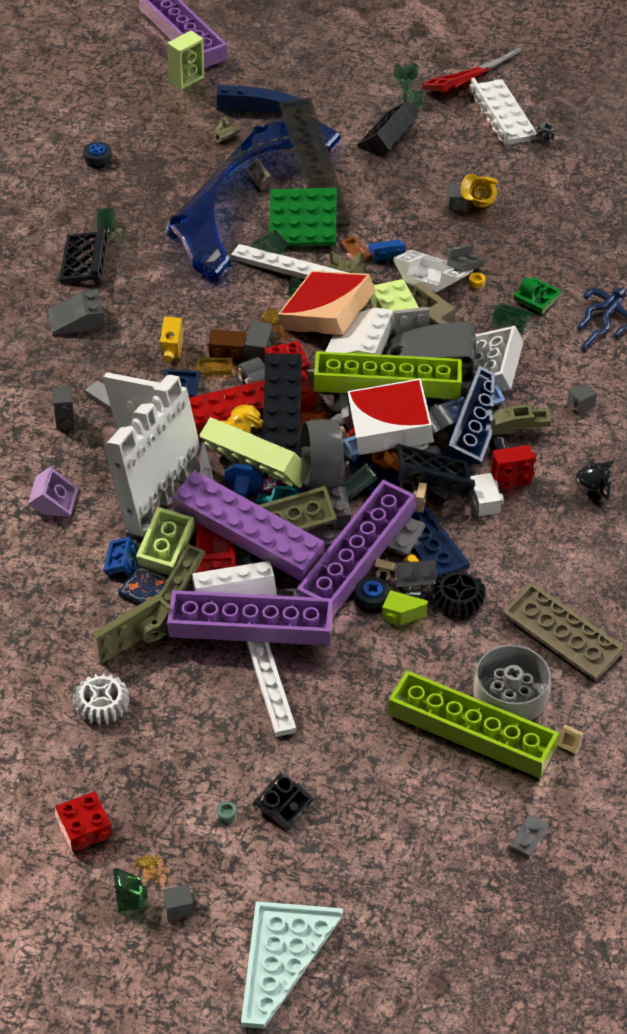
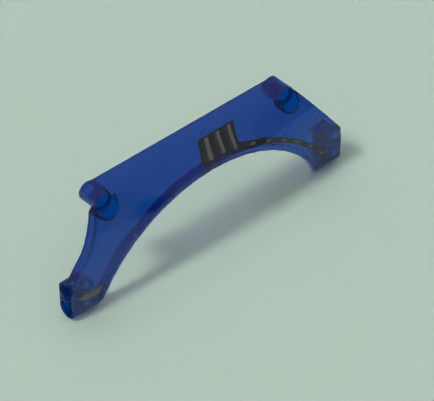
M286 119L267 123L264 127L255 126L252 133L176 215L169 218L166 234L171 238L179 237L182 240L195 271L213 282H218L231 267L230 258L217 233L214 216L216 194L228 174L246 160L269 151L307 148L332 152L341 142L340 134L325 124L311 119Z

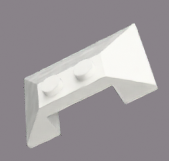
M414 250L398 255L393 260L406 283L414 287L416 283L420 282L434 293L473 273L474 270L461 272L447 266L446 260Z

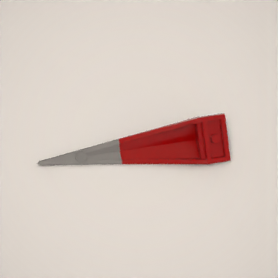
M521 47L478 67L432 78L421 84L423 90H430V92L440 91L441 93L449 94L470 82L471 78H477L522 52Z
M202 442L200 473L214 481L205 443ZM197 523L196 548L204 550L206 554L196 573L235 567V554L231 542Z

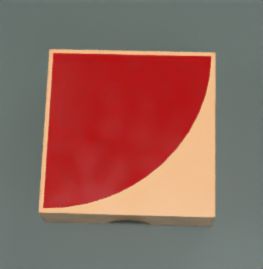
M311 271L278 315L285 331L344 335L355 320L358 312L366 305L376 290L370 274Z

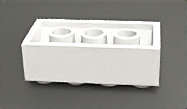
M270 561L192 574L193 591L277 596Z

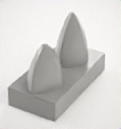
M339 393L340 399L334 402L330 410L340 413L336 414L331 420L337 421L339 426L346 424L350 430L354 425L348 393Z

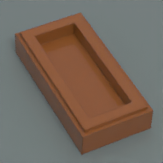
M355 236L340 241V246L352 260L360 252H364V262L372 260V255Z

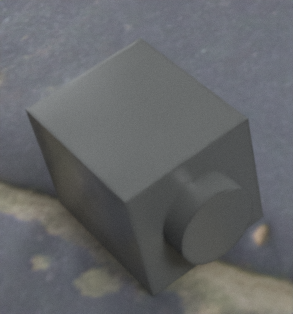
M448 185V210H465L466 200L462 198L461 185Z
M584 383L569 390L567 404L577 414H580L595 407L597 393L587 383Z
M189 884L162 890L167 920L194 915L193 906H197L195 892H190Z

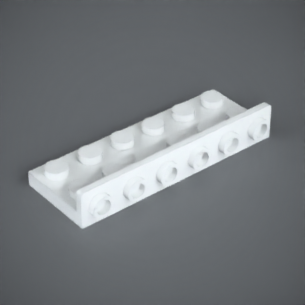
M471 78L469 92L474 96L475 102L479 104L481 111L486 115L487 121L491 123L492 129L496 131L499 140L503 142L504 146L537 139V132L502 79L478 84L475 78Z

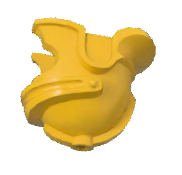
M468 174L462 181V198L470 200L476 207L489 206L496 199L497 189L495 184H498V180L491 177H477L475 174Z
M252 405L236 407L232 410L231 416L227 421H221L251 434V431H258L263 428V420L260 419L261 415Z

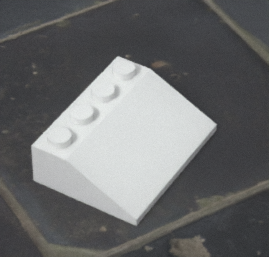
M373 308L358 312L355 320L344 335L332 336L325 352L381 355L393 328V311L384 308Z
M516 326L476 334L474 374L478 366L495 373V385H498L500 391H507L512 388L524 342ZM471 381L462 383L461 388H469Z

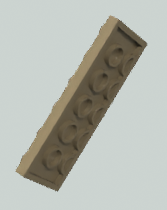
M530 582L503 610V615L594 681H597L618 658L623 659L625 657L624 646L619 640H613L603 629L596 628L590 620L579 616L573 608L563 605L556 596L546 593L545 589L540 585L536 586Z

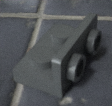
M469 244L449 249L447 266L463 272L484 267L485 260L479 258V255L473 254L474 245Z
M436 560L396 563V587H401V591L413 590V586L421 585V589L433 588V584H436L437 581Z

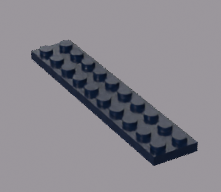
M344 451V461L353 473L367 464L378 478L365 488L370 495L382 480L400 487L401 482L397 478L399 472L392 467L385 469L372 460V453L358 455L349 459L346 451ZM424 506L423 513L414 512L410 518L425 523V528L419 536L417 543L413 545L412 551L419 561L436 560L437 579L439 576H443L445 572L450 574L452 570L458 572L460 569L464 571L470 568L469 561L426 506Z

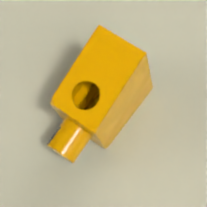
M164 317L160 338L161 356L164 361L172 362L173 358L180 357L184 340L182 318Z

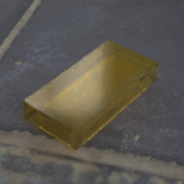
M196 358V371H200L201 375H232V358Z

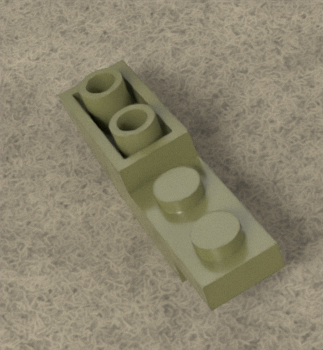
M531 404L494 411L492 412L493 421L491 429L492 435L514 434L515 428L551 427L552 421L549 408L532 409Z

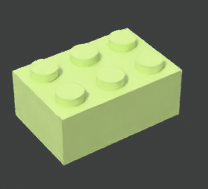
M189 31L167 43L170 83L182 90L205 78L204 43L202 37L193 31Z
M404 279L374 285L376 291L370 298L373 308H384L392 311L419 308ZM393 318V328H392V330H391L390 335H391V334H394V318Z
M157 507L136 555L138 566L140 565L154 572L170 576L186 545L190 544L196 529L194 517Z

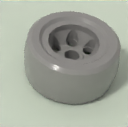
M506 645L491 649L483 655L474 672V698L529 721L536 719L545 710L551 693V673L547 663L538 653L522 646ZM499 685L501 686V688L496 689L495 686ZM525 690L527 694H523L520 691ZM506 694H512L513 697H507Z

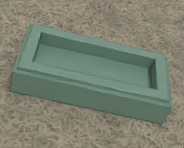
M365 464L345 479L339 487L345 486L347 498L350 501L378 478L369 466Z

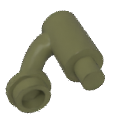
M221 117L214 132L216 141L221 143L235 137L236 133L240 132V127L230 126L228 118Z

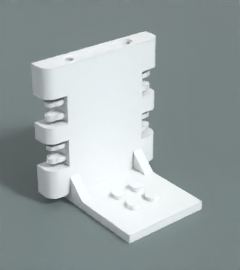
M106 373L103 379L117 432L104 445L124 525L130 533L144 536L154 516L155 506L158 504L169 506L175 494L174 483L178 481L185 482L194 470L198 471L200 468L197 456L200 444L187 388L181 386L179 376L167 375L159 383Z

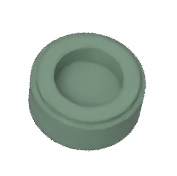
M230 801L218 804L216 807L217 819L222 823L235 821L237 818L236 805Z

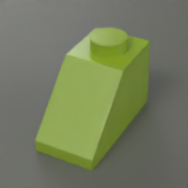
M390 590L382 607V620L401 626L426 617L428 601Z

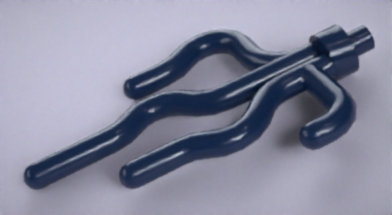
M625 287L615 289L611 295L597 288L588 289L583 294L584 299H588L591 295H596L606 301L604 303L592 304L586 308L584 318L576 327L578 331H582L590 322L593 311L607 310L602 315L604 327L594 331L581 345L582 351H586L598 337L609 332L611 328L609 317L615 310L627 318V310L621 306V303L627 297V289ZM627 324L617 329L614 333L615 339L620 338L627 331Z

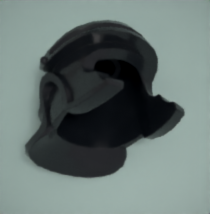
M594 459L592 461L588 460L586 465L577 472L576 480L586 489L587 493L593 492L596 495H603L606 500H609L612 483V472L609 471V468L613 467L614 460L604 463H594Z

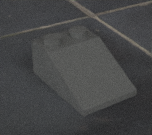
M98 289L79 292L47 309L52 335L105 328Z

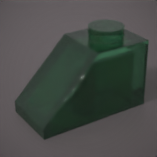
M114 208L97 209V229L98 227L105 226L107 233L115 230Z
M275 229L255 240L250 247L284 255V250L288 243Z
M118 868L113 869L118 912L144 909V900L148 899L147 886H142L141 877Z

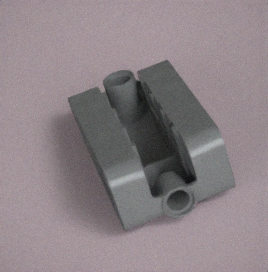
M452 322L416 328L392 337L389 342L387 355L462 359V383L472 381L475 370L476 327L471 322Z

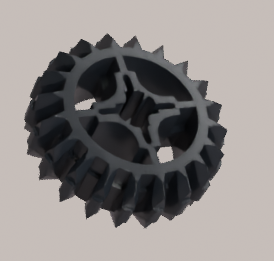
M461 569L458 572L452 570L450 574L445 572L443 576H439L432 590L433 601L437 609H442L443 613L449 612V616L455 614L457 618L460 615L466 618L468 613L474 615L475 611H479L481 606H483L486 598L485 586L481 578H476L475 574L469 575L468 571L463 573Z

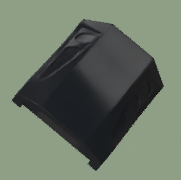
M280 773L254 800L252 805L258 806L281 827L288 830L315 799L299 784Z

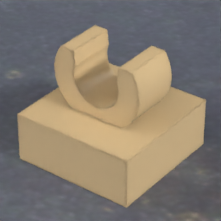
M376 559V577L380 578L382 573H386V581L389 582L391 580V573L396 574V563Z
M565 724L562 727L557 746L575 754L578 752L584 733Z

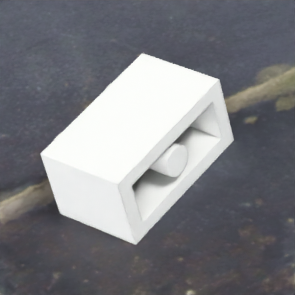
M492 474L470 476V479L475 480L476 484L470 496L478 516L500 513L504 499L503 495L498 492V483L493 479Z

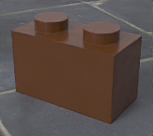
M211 330L208 343L209 357L244 360L246 332Z

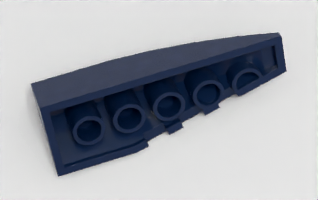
M218 85L217 110L311 114L312 102L283 92L242 85Z
M478 366L455 418L456 423L450 430L441 455L466 461L467 464H481L492 436L491 423L493 421L492 408L494 405L495 373Z

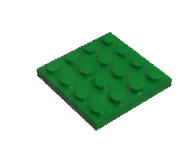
M337 188L270 189L269 247L336 246Z

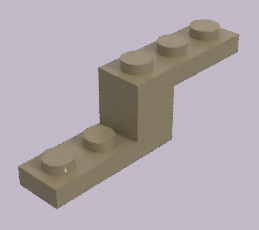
M420 282L414 285L413 298L429 308L430 325L454 322L455 308Z

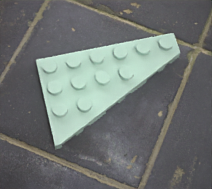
M256 901L241 1027L265 1029L342 919V908Z

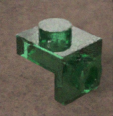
M412 63L402 68L400 65L395 64L394 78L402 84L417 79L418 65Z

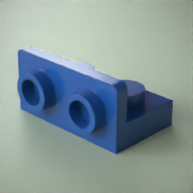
M400 239L368 244V252L372 255V262L391 260L406 252V244L402 243Z
M131 537L110 541L103 569L105 574L111 575L124 571L130 577L136 569L138 544Z

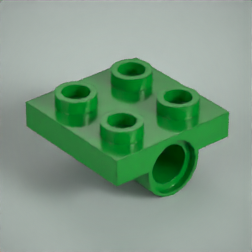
M526 277L521 282L519 290L514 294L513 300L543 314L561 297L562 291L535 277L531 279Z

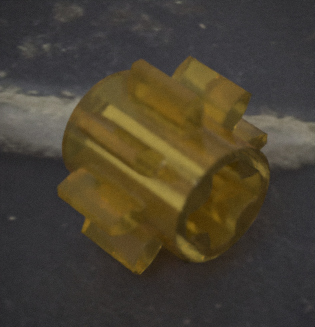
M268 308V312L263 311L261 322L272 323L273 330L275 327H279L281 320L277 313L278 310Z

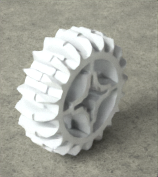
M95 673L94 678L87 676L86 681H81L80 686H76L73 695L74 708L78 716H82L83 721L88 719L90 724L97 721L98 725L101 722H105L108 725L109 720L116 722L117 717L122 718L123 712H127L129 691L119 677L114 679L112 674L106 677L104 673L98 677ZM114 695L117 697L115 701L112 700ZM88 697L90 698L89 703L86 702V699Z

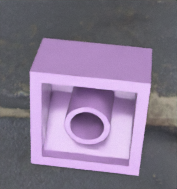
M49 467L36 476L28 504L44 515L69 517L72 514L79 488Z

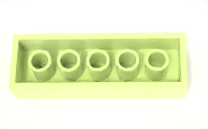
M209 418L199 435L204 440L205 446L213 449L212 452L219 457L224 455L226 459L233 463L238 461L240 462L239 464L252 465L261 471L263 475L264 473L268 474V477L272 480H282V483L286 486L300 488L310 472V467L295 452L214 418Z

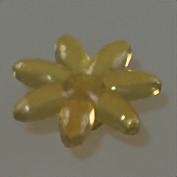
M156 854L150 857L143 855V858L135 859V862H137L135 867L144 865L145 870H152L153 866H159L158 862L163 861V858L158 857Z

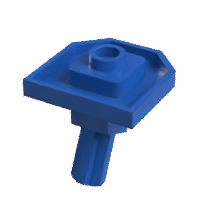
M234 463L225 468L226 488L244 498L248 497L249 494L257 495L263 493V473L256 467Z

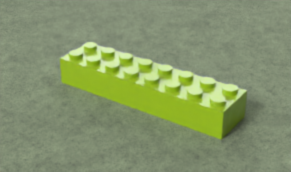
M316 351L314 392L348 393V391L421 378L425 398L460 399L462 359Z
M406 670L388 700V715L538 778H541L557 748L559 732Z

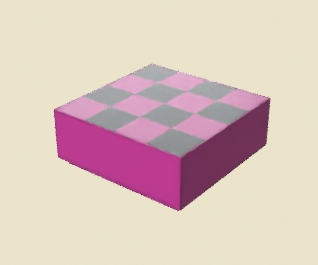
M264 477L262 494L271 495L274 485L282 486V480L274 481L269 477Z

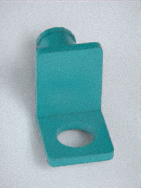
M274 485L271 495L257 494V497L261 498H256V504L261 505L299 494V492L293 487Z

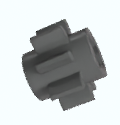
M542 123L536 129V137L541 142H549L550 139L554 140L556 129L550 123Z

